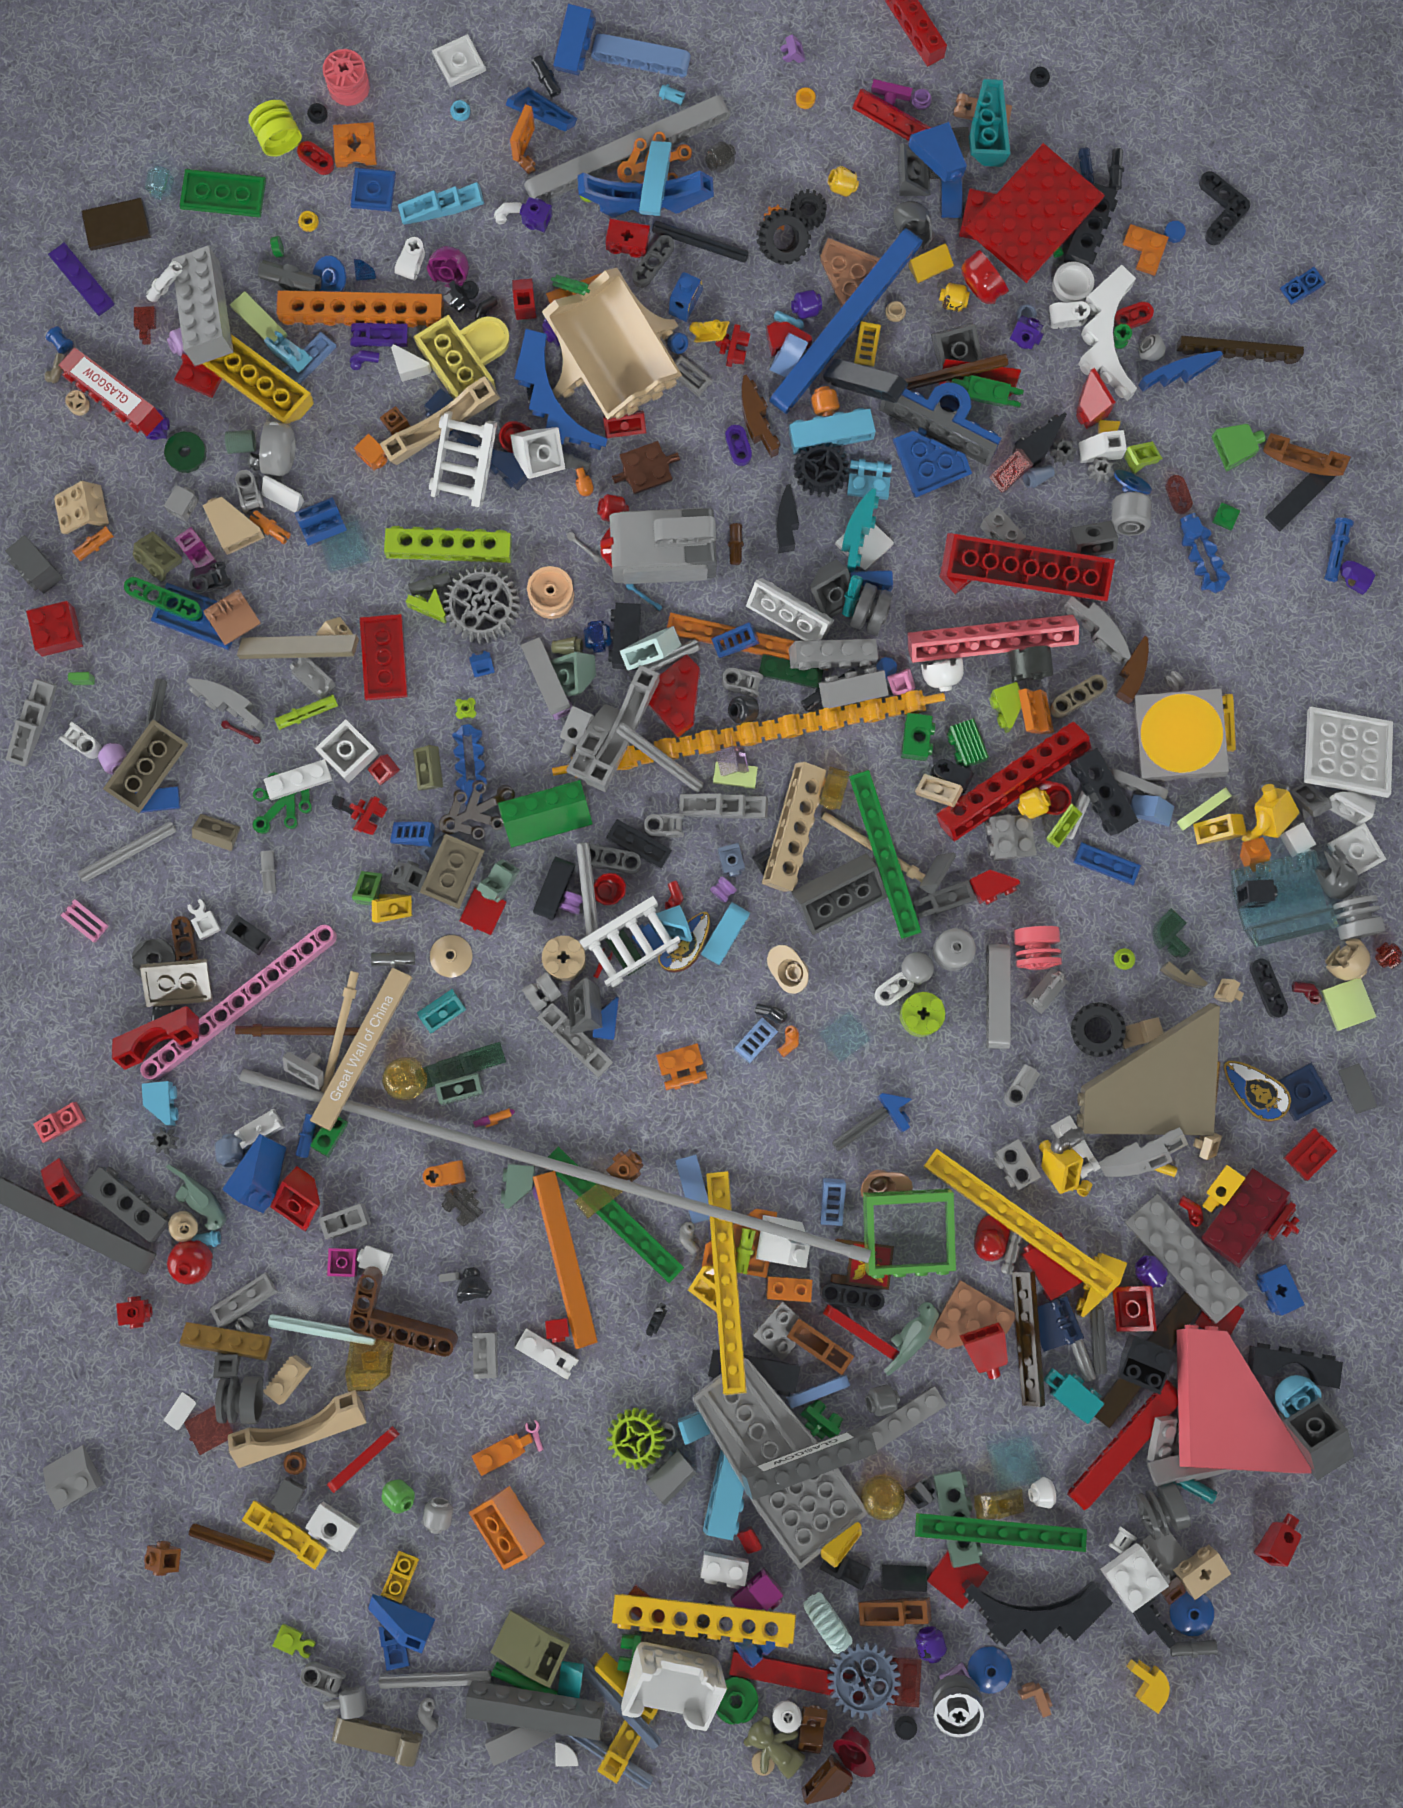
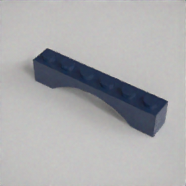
M440 388L424 405L426 417L432 416L454 399ZM456 429L449 432V436L453 435L457 439V443L474 447L481 446L482 444L469 432ZM493 449L489 471L495 476L497 474L503 478V483L508 488L514 487L518 491L529 478L525 475L514 453ZM472 455L479 462V458H476L475 455Z

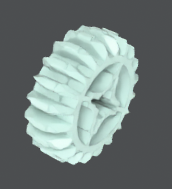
M817 1592L815 1595H811L803 1603L809 1618L834 1653L838 1654L841 1651H845L852 1644V1637L822 1593Z

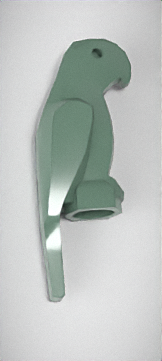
M168 1164L166 1168L182 1178L186 1183L180 1187L175 1198L179 1202H187L194 1211L207 1216L208 1222L205 1224V1227L208 1230L214 1231L222 1228L227 1218L214 1194L186 1173Z
M925 1302L921 1304L917 1309L920 1312V1316L911 1320L903 1328L901 1334H897L891 1339L893 1344L900 1350V1354L884 1370L888 1376L906 1363L928 1341L939 1316V1312L931 1303Z

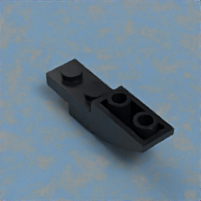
M1153 1597L1134 1611L1133 1615L1147 1635L1155 1631L1162 1642L1170 1649L1176 1644L1172 1638L1175 1634L1167 1623L1163 1625L1158 1619L1161 1615L1154 1605L1151 1604L1155 1601Z

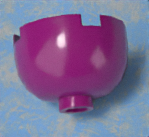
M444 246L437 249L431 255L427 271L433 281L436 283L437 280L446 282L447 284L444 286L450 288L448 284L451 281H455L460 286L463 285L468 276L469 264L467 257L459 249Z

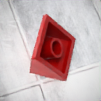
M1152 1286L1116 1287L1112 1291L1116 1332L1157 1331Z

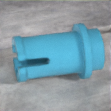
M667 84L662 85L659 97L663 101L667 99L681 106L686 93L673 89Z
M211 1230L208 1233L196 1234L191 1240H199L207 1246L217 1247V1244H221V1234L219 1231Z

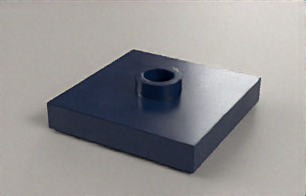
M1312 1062L1277 1080L1285 1086L1290 1094L1289 1113L1294 1121L1333 1101Z

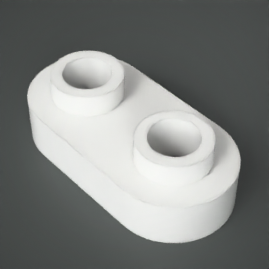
M900 972L876 989L874 994L875 1000L879 1005L889 1006L910 992L914 982L908 981L903 973ZM899 980H905L906 986L901 987ZM882 992H887L889 998L883 999L881 996Z

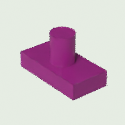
M873 79L871 93L884 95L883 100L894 106L896 99L910 102L913 88Z

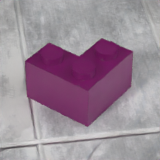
M763 1567L745 1583V1586L737 1590L730 1597V1600L735 1607L765 1609L766 1611L771 1608L774 1610L781 1604L783 1592L778 1583Z

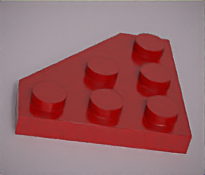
M687 654L659 675L660 681L648 704L677 738L694 725L695 706H697L698 682L701 671Z

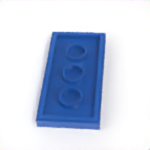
M166 583L164 589L197 602L202 608V616L197 621H188L155 608L151 621L230 650L233 641L224 645L203 612L218 601ZM171 598L167 602L169 608H174L178 605V599ZM183 605V609H186L189 615L196 613L194 606L192 609H189Z

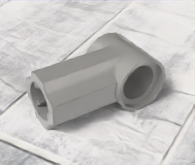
M1024 1064L1004 1094L1005 1103L1010 1107L1020 1106L1026 1100L1040 1073L1031 1066ZM1012 1091L1020 1095L1019 1102L1011 1099L1010 1093Z

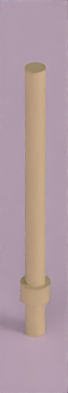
M824 813L821 819L873 851L867 837L829 813ZM898 858L901 870L907 873L906 876L922 882L925 874L921 873L918 867L910 866Z
M350 971L347 987H344L342 996H344L324 1075V1085L320 1091L325 1093L333 1079L352 999H355L357 992L355 987L359 975L358 972Z

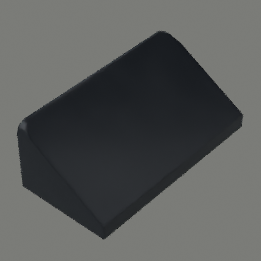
M882 1564L881 1588L888 1591L927 1592V1567Z

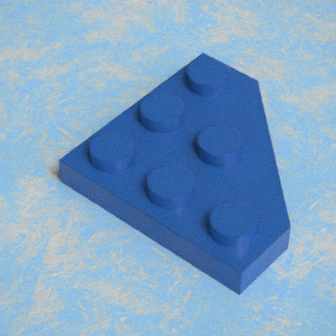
M915 431L907 432L892 439L914 498L972 474L964 453L953 450Z

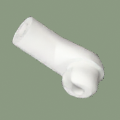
M521 202L503 203L494 213L496 223L504 224L509 213H520Z

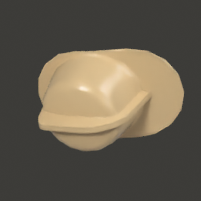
M778 945L773 947L767 957V965L784 991L792 994L801 992L807 986L809 979V970L806 963L789 946Z

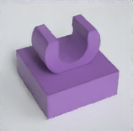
M793 34L786 37L787 44L780 48L782 52H788L786 56L782 57L783 60L791 62L794 59L797 63L805 61L801 41Z

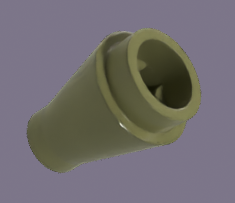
M574 636L552 641V653L564 655L574 652L583 653V640Z

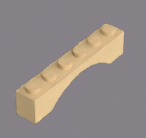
M484 376L468 386L458 397L432 416L395 433L381 442L380 445L389 461L398 465L440 438L442 428H439V421L441 415L444 416V413L451 411L453 412L452 420L465 422L501 398L491 381Z
M356 1390L334 1397L323 1410L300 1423L274 1429L249 1427L228 1435L229 1453L238 1468L360 1426L366 1423L364 1405Z

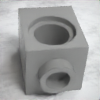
M176 485L164 507L168 513L187 522L199 501L192 489L186 486L181 488Z

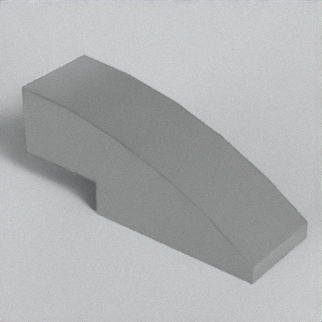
M512 1726L507 1731L487 1739L485 1746L492 1764L495 1766L523 1753L557 1733Z

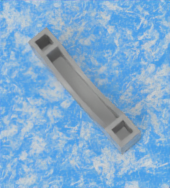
M639 665L616 721L585 776L586 784L603 792L607 791L630 743L619 735L616 729L619 724L625 723L632 730L636 731L660 681L659 673Z

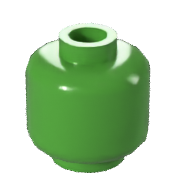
M392 1480L383 1487L382 1502L392 1512L396 1514L403 1513L412 1507L415 1492L403 1480Z

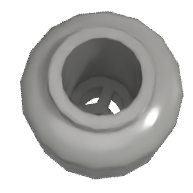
M436 1497L425 1504L423 1525L429 1529V1532L440 1534L451 1526L453 1507L445 1498Z

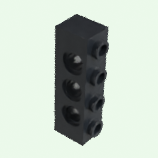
M1097 183L1094 184L1105 196L1077 227L1064 259L1065 263L1079 262L1087 267L1089 264L1093 265L1097 256L1094 250L1096 246H1101L1105 236L1101 232L1103 229L1107 230L1111 220V217H1108L1110 211L1114 212L1118 200L1115 197L1118 191ZM1096 208L1101 209L1103 212L1097 211ZM1082 243L1087 244L1089 247H1084Z
M1094 748L1069 762L1072 774L1079 779L1083 793L1089 796L1093 811L1100 816L1102 827L1110 836L1119 834L1139 822L1098 748ZM1089 770L1094 772V779L1090 778ZM1100 788L1105 791L1104 798L1099 794ZM1111 806L1115 809V816H1112L1110 813Z

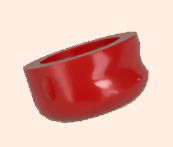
M980 250L962 264V276L971 291L981 302L995 304L998 297L1009 292L1006 283L998 271Z

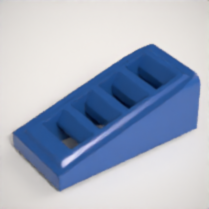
M891 570L850 573V577L857 575L863 578L862 586L869 583L876 586L878 590L885 589L891 592L893 589V573Z
M750 622L711 638L719 658L760 643L755 629ZM746 631H748V634L750 636V640L748 641L744 633ZM740 634V637L743 642L741 644H739L738 639L736 637V635ZM728 638H732L734 647H731ZM721 640H724L727 650L723 651L720 643Z
M394 822L390 843L432 847L435 826L432 822ZM399 828L402 829L401 838H397ZM410 829L408 837L405 838L406 830ZM414 830H417L416 837H413ZM424 830L423 837H420L421 831Z

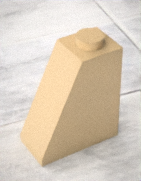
M212 498L202 505L227 555L265 538L261 529L224 498Z

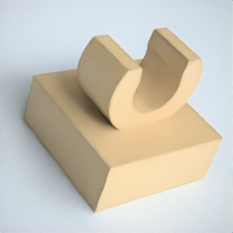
M1222 979L1213 998L1221 1002H1232L1235 999L1241 1001L1244 995L1243 992L1238 990L1241 983L1234 979Z
M1214 1133V1135H1200V1138L1196 1137L1193 1146L1201 1149L1199 1157L1208 1160L1217 1156L1222 1136Z

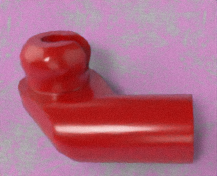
M677 881L667 884L671 896L665 902L666 910L681 905L684 900Z
M1183 1195L1178 1205L1188 1211L1191 1225L1199 1227L1204 1221L1202 1208L1199 1204Z

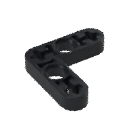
M1207 171L1202 175L1199 186L1202 191L1225 208L1205 234L1206 242L1215 246L1220 244L1247 214L1250 208V201L1219 175L1212 171ZM1209 179L1212 180V183H1209V184H1206V183H1205L1206 180H1207V181H1208ZM1222 190L1227 191L1230 196L1226 199L1222 198L1219 192ZM1243 204V208L1235 214L1234 211L1237 205ZM1229 217L1233 223L1225 225L1222 218ZM1220 228L1221 231L1218 236L1213 238L1211 236L1212 233L1214 234Z

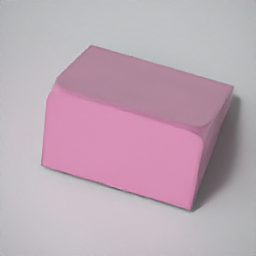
M910 668L887 676L893 696L914 691L916 688Z

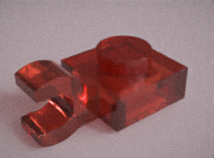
M154 306L134 307V328L140 330L139 339L142 340L143 345L151 344L150 329H156V309Z

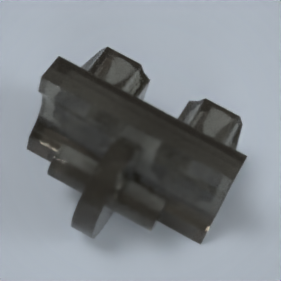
M454 1186L445 1193L444 1196L446 1198L441 1206L447 1212L453 1211L456 1207L461 1212L456 1220L462 1227L470 1222H474L483 1214L477 1207L480 1202L474 1197L478 1193L476 1189L469 1192L463 1188L460 1191Z

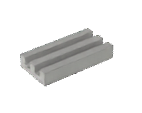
M682 355L675 361L679 371L697 385L699 389L683 376L677 380L697 397H700L701 393L711 385L712 380ZM679 364H684L688 369H690L699 378H701L704 381V384L699 382L695 377H693V375L687 372Z

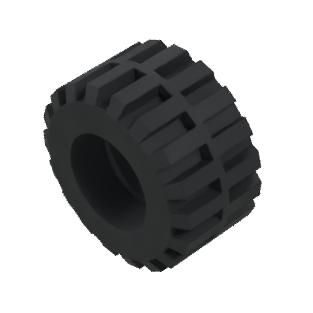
M784 209L774 210L771 212V215L764 217L765 220L760 222V230H757L756 234L759 236V239H756L757 244L760 245L759 249L764 256L780 265L793 264V261L798 262L801 260L799 257L806 255L805 249L810 247L808 240H811V235L808 232L810 228L806 225L805 219L795 212ZM782 225L791 226L794 233L792 243L785 249H778L774 244L776 230Z
M1102 1002L1090 1003L1083 1006L1075 1014L1071 1023V1034L1074 1043L1082 1052L1093 1057H1103L1114 1053L1120 1048L1125 1039L1126 1025L1123 1016L1111 1005ZM1095 1017L1105 1018L1112 1028L1110 1037L1101 1043L1091 1041L1085 1032L1086 1024Z

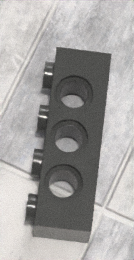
M109 1166L107 1168L99 1167L82 1188L148 1242H155L167 1228L169 1222L167 1217L169 1214L160 1207L156 1209L152 1206V1200L145 1194L139 1195L134 1191L136 1187L127 1180L121 1181L117 1177L119 1173ZM113 1183L116 1186V1192L110 1195L108 1187ZM127 1197H131L133 1200V1205L129 1209L125 1207ZM145 1210L150 1214V1218L146 1223L141 1219V1215Z

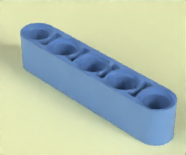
M597 34L595 36L591 57L596 61L601 60V62L615 65L620 63V66L636 69L640 67L641 70L656 73L660 71L659 73L676 77L679 75L681 78L687 75L691 58L690 53L683 49L606 34Z

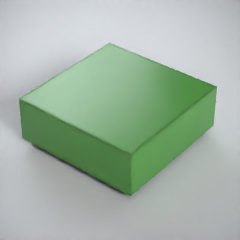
M89 672L68 673V681L73 685H95V677Z

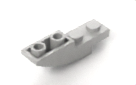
M1072 596L1064 606L1067 615H1074L1075 619L1077 618L1082 622L1086 630L1094 631L1096 634L1091 639L1094 641V645L1098 649L1106 650L1111 654L1110 657L1116 663L1125 665L1131 655L1123 635L1112 619L1095 603L1090 608H1087Z
M193 678L187 679L186 682L191 686L188 690L198 698L203 696L206 699L204 703L213 711L217 708L223 712L226 708L235 718L239 715L244 719L242 724L251 731L255 728L260 732L264 727L263 723L250 713L254 705L239 693L215 682Z
M607 704L602 706L576 746V752L567 767V773L585 780V776L594 758L603 746L620 712L619 709Z
M1179 1127L1167 1132L1155 1141L1148 1142L1142 1148L1139 1147L1137 1142L1127 1145L1121 1151L1105 1157L1098 1164L1106 1177L1137 1175L1173 1162L1170 1154L1188 1145Z

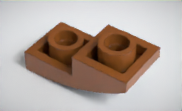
M396 406L380 417L381 422L391 435L411 427L408 420Z

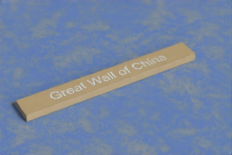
M395 968L391 969L311 1117V1122L331 1131L412 980L411 976Z

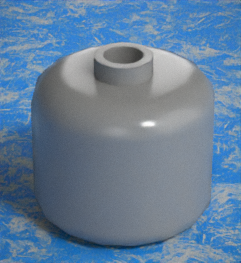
M1131 491L1121 493L1112 501V524L1118 534L1125 536L1141 535L1151 527L1152 502L1146 494Z
M952 928L945 930L933 945V956L936 963L947 971H958L965 968L976 954V944L973 937L963 929Z

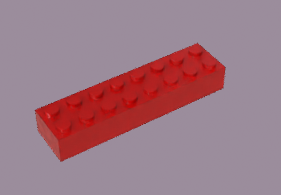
M947 533L940 575L1108 601L1115 559Z

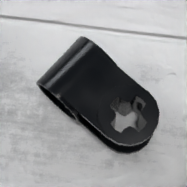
M215 562L192 569L189 574L190 589L195 593H203L215 589H223L231 585V579L227 577L225 571V562ZM200 578V579H202V580H204V581H203V582H196V581H194V579Z
M947 759L938 760L931 769V776L961 785L963 794L966 792L974 775L971 770ZM940 767H944L943 774L940 773Z

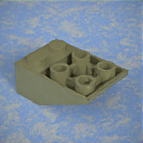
M510 1610L490 1653L527 1677L550 1688L571 1639Z

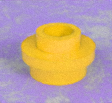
M304 211L299 216L298 224L303 231L311 232L318 227L319 219L315 213ZM307 220H312V223L305 224Z

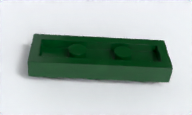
M766 654L762 656L759 673L763 677L814 689L819 687L824 669L819 668L808 670L791 669L790 660Z

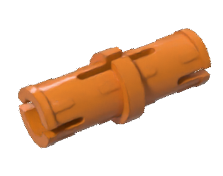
M258 510L253 512L255 517L250 516L249 519L263 529V533L266 535L270 534L282 544L287 542L284 537L290 538L291 533L278 526L275 520H269Z
M104 526L103 529L92 537L88 536L87 540L72 550V552L81 562L95 550L96 552L99 551V547L114 536Z

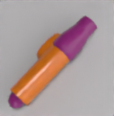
M509 1108L486 1115L473 1121L474 1127L496 1125L498 1121L512 1117L515 1110Z

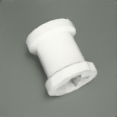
M1120 1526V1532L1113 1543H1109L1108 1546L1122 1554L1130 1547L1133 1541L1137 1540V1537Z

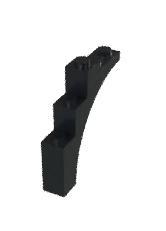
M968 1579L961 1584L965 1589L963 1595L971 1604L976 1601L981 1607L978 1611L988 1621L985 1624L990 1630L987 1634L996 1644L1000 1641L1005 1647L1021 1631L1030 1641L1035 1638L1039 1644L1055 1629L1065 1638L1070 1636L1076 1641L1113 1604L1092 1581L1078 1593L1062 1601L1049 1605L1030 1607L1012 1605L997 1600L981 1591Z

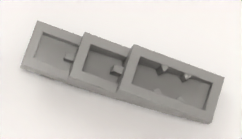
M34 679L30 697L25 699L20 720H16L6 756L7 761L27 767L48 717L57 685L40 679Z
M720 793L680 794L679 814L689 817L767 819L768 797H745L744 795H722Z
M1179 1455L1148 1462L1147 1465L1155 1486L1171 1482L1177 1484L1191 1479L1197 1481L1234 1471L1180 1467Z

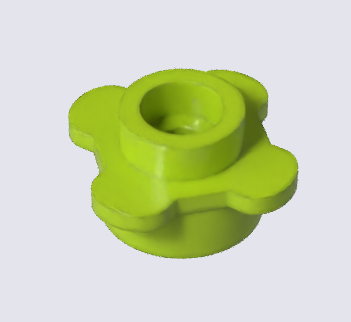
M457 699L455 701L457 706L456 717L458 719L476 717L475 699Z

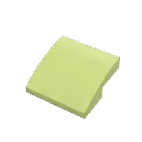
M1361 978L1353 979L1321 991L1337 1031L1376 1017Z

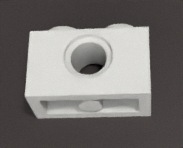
M323 1501L305 1528L309 1530L308 1534L317 1540L321 1538L328 1543L327 1546L331 1550L343 1552L361 1525ZM328 1523L336 1525V1534H331L327 1531Z

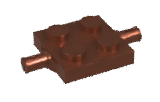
M658 441L619 454L623 465V472L612 475L613 482L616 484L626 480L631 486L633 494L672 481V476L669 471V464L680 461L679 454L676 452L666 456L662 452Z

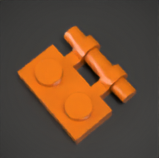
M698 1043L656 1055L661 1075L670 1074L672 1080L664 1082L666 1090L673 1088L678 1090L681 1089V1086L691 1083L693 1085L699 1084L701 1080L708 1079L706 1071L697 1073L695 1068L696 1066L703 1065ZM689 1069L691 1075L678 1078L677 1072Z

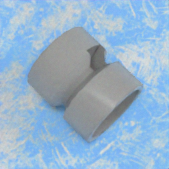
M547 973L537 978L536 984L530 983L521 989L537 1012L547 1006V1001L553 1002L562 996ZM539 989L545 994L541 998L535 993Z

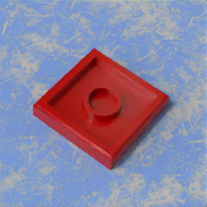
M947 1550L928 1576L927 1582L963 1609L969 1600L963 1595L965 1589L961 1584L968 1579L979 1588L989 1572L978 1563L956 1568L952 1567L949 1551Z

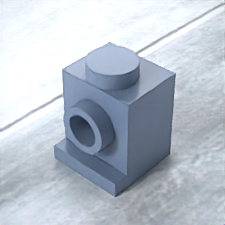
M739 843L718 848L724 876L729 875L731 878L741 875V871L745 870ZM734 857L736 862L730 864L728 858Z

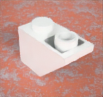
M1124 430L1103 432L1078 443L1081 463L1093 462L1095 458L1098 461L1103 460L1104 457H1106V461L1122 459L1127 450Z

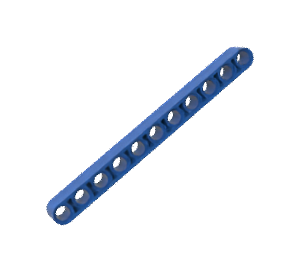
M907 228L900 233L776 389L769 400L771 404L785 414L790 411L789 408H793L918 251L923 242L921 238Z

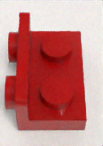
M182 354L181 359L183 363L174 378L175 382L213 398L222 378L203 364L195 366L188 355Z

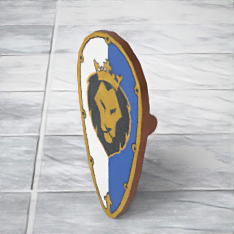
M701 912L687 921L692 936L691 942L680 940V943H678L679 947L669 954L665 951L658 956V962L662 969L676 973L686 970L696 962L710 931L711 920L708 912Z
M1227 1061L1224 1064L1225 1076L1229 1086L1243 1106L1254 1117L1261 1121L1272 1122L1281 1119L1287 1114L1290 1109L1291 1098L1283 1084L1249 1064L1237 1061Z

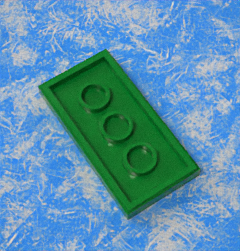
M185 169L179 207L182 210L261 218L266 178Z

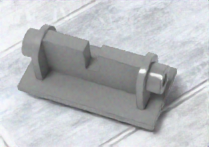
M1051 968L1025 1001L1042 1014L1067 984L1068 981L1064 978L1065 975Z

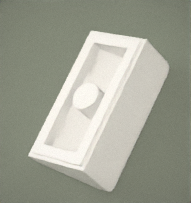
M267 475L263 477L261 491L263 496L294 513L299 511L304 503V499L299 492Z

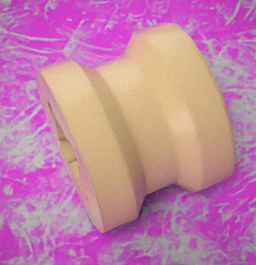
M73 390L67 394L65 403L73 414L81 416L89 411L90 402L81 391Z

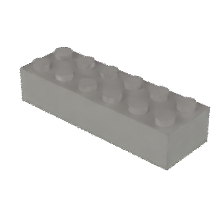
M206 246L171 259L172 262L176 261L182 266V272L176 277L174 282L185 353L195 366L233 353L221 265L211 247Z

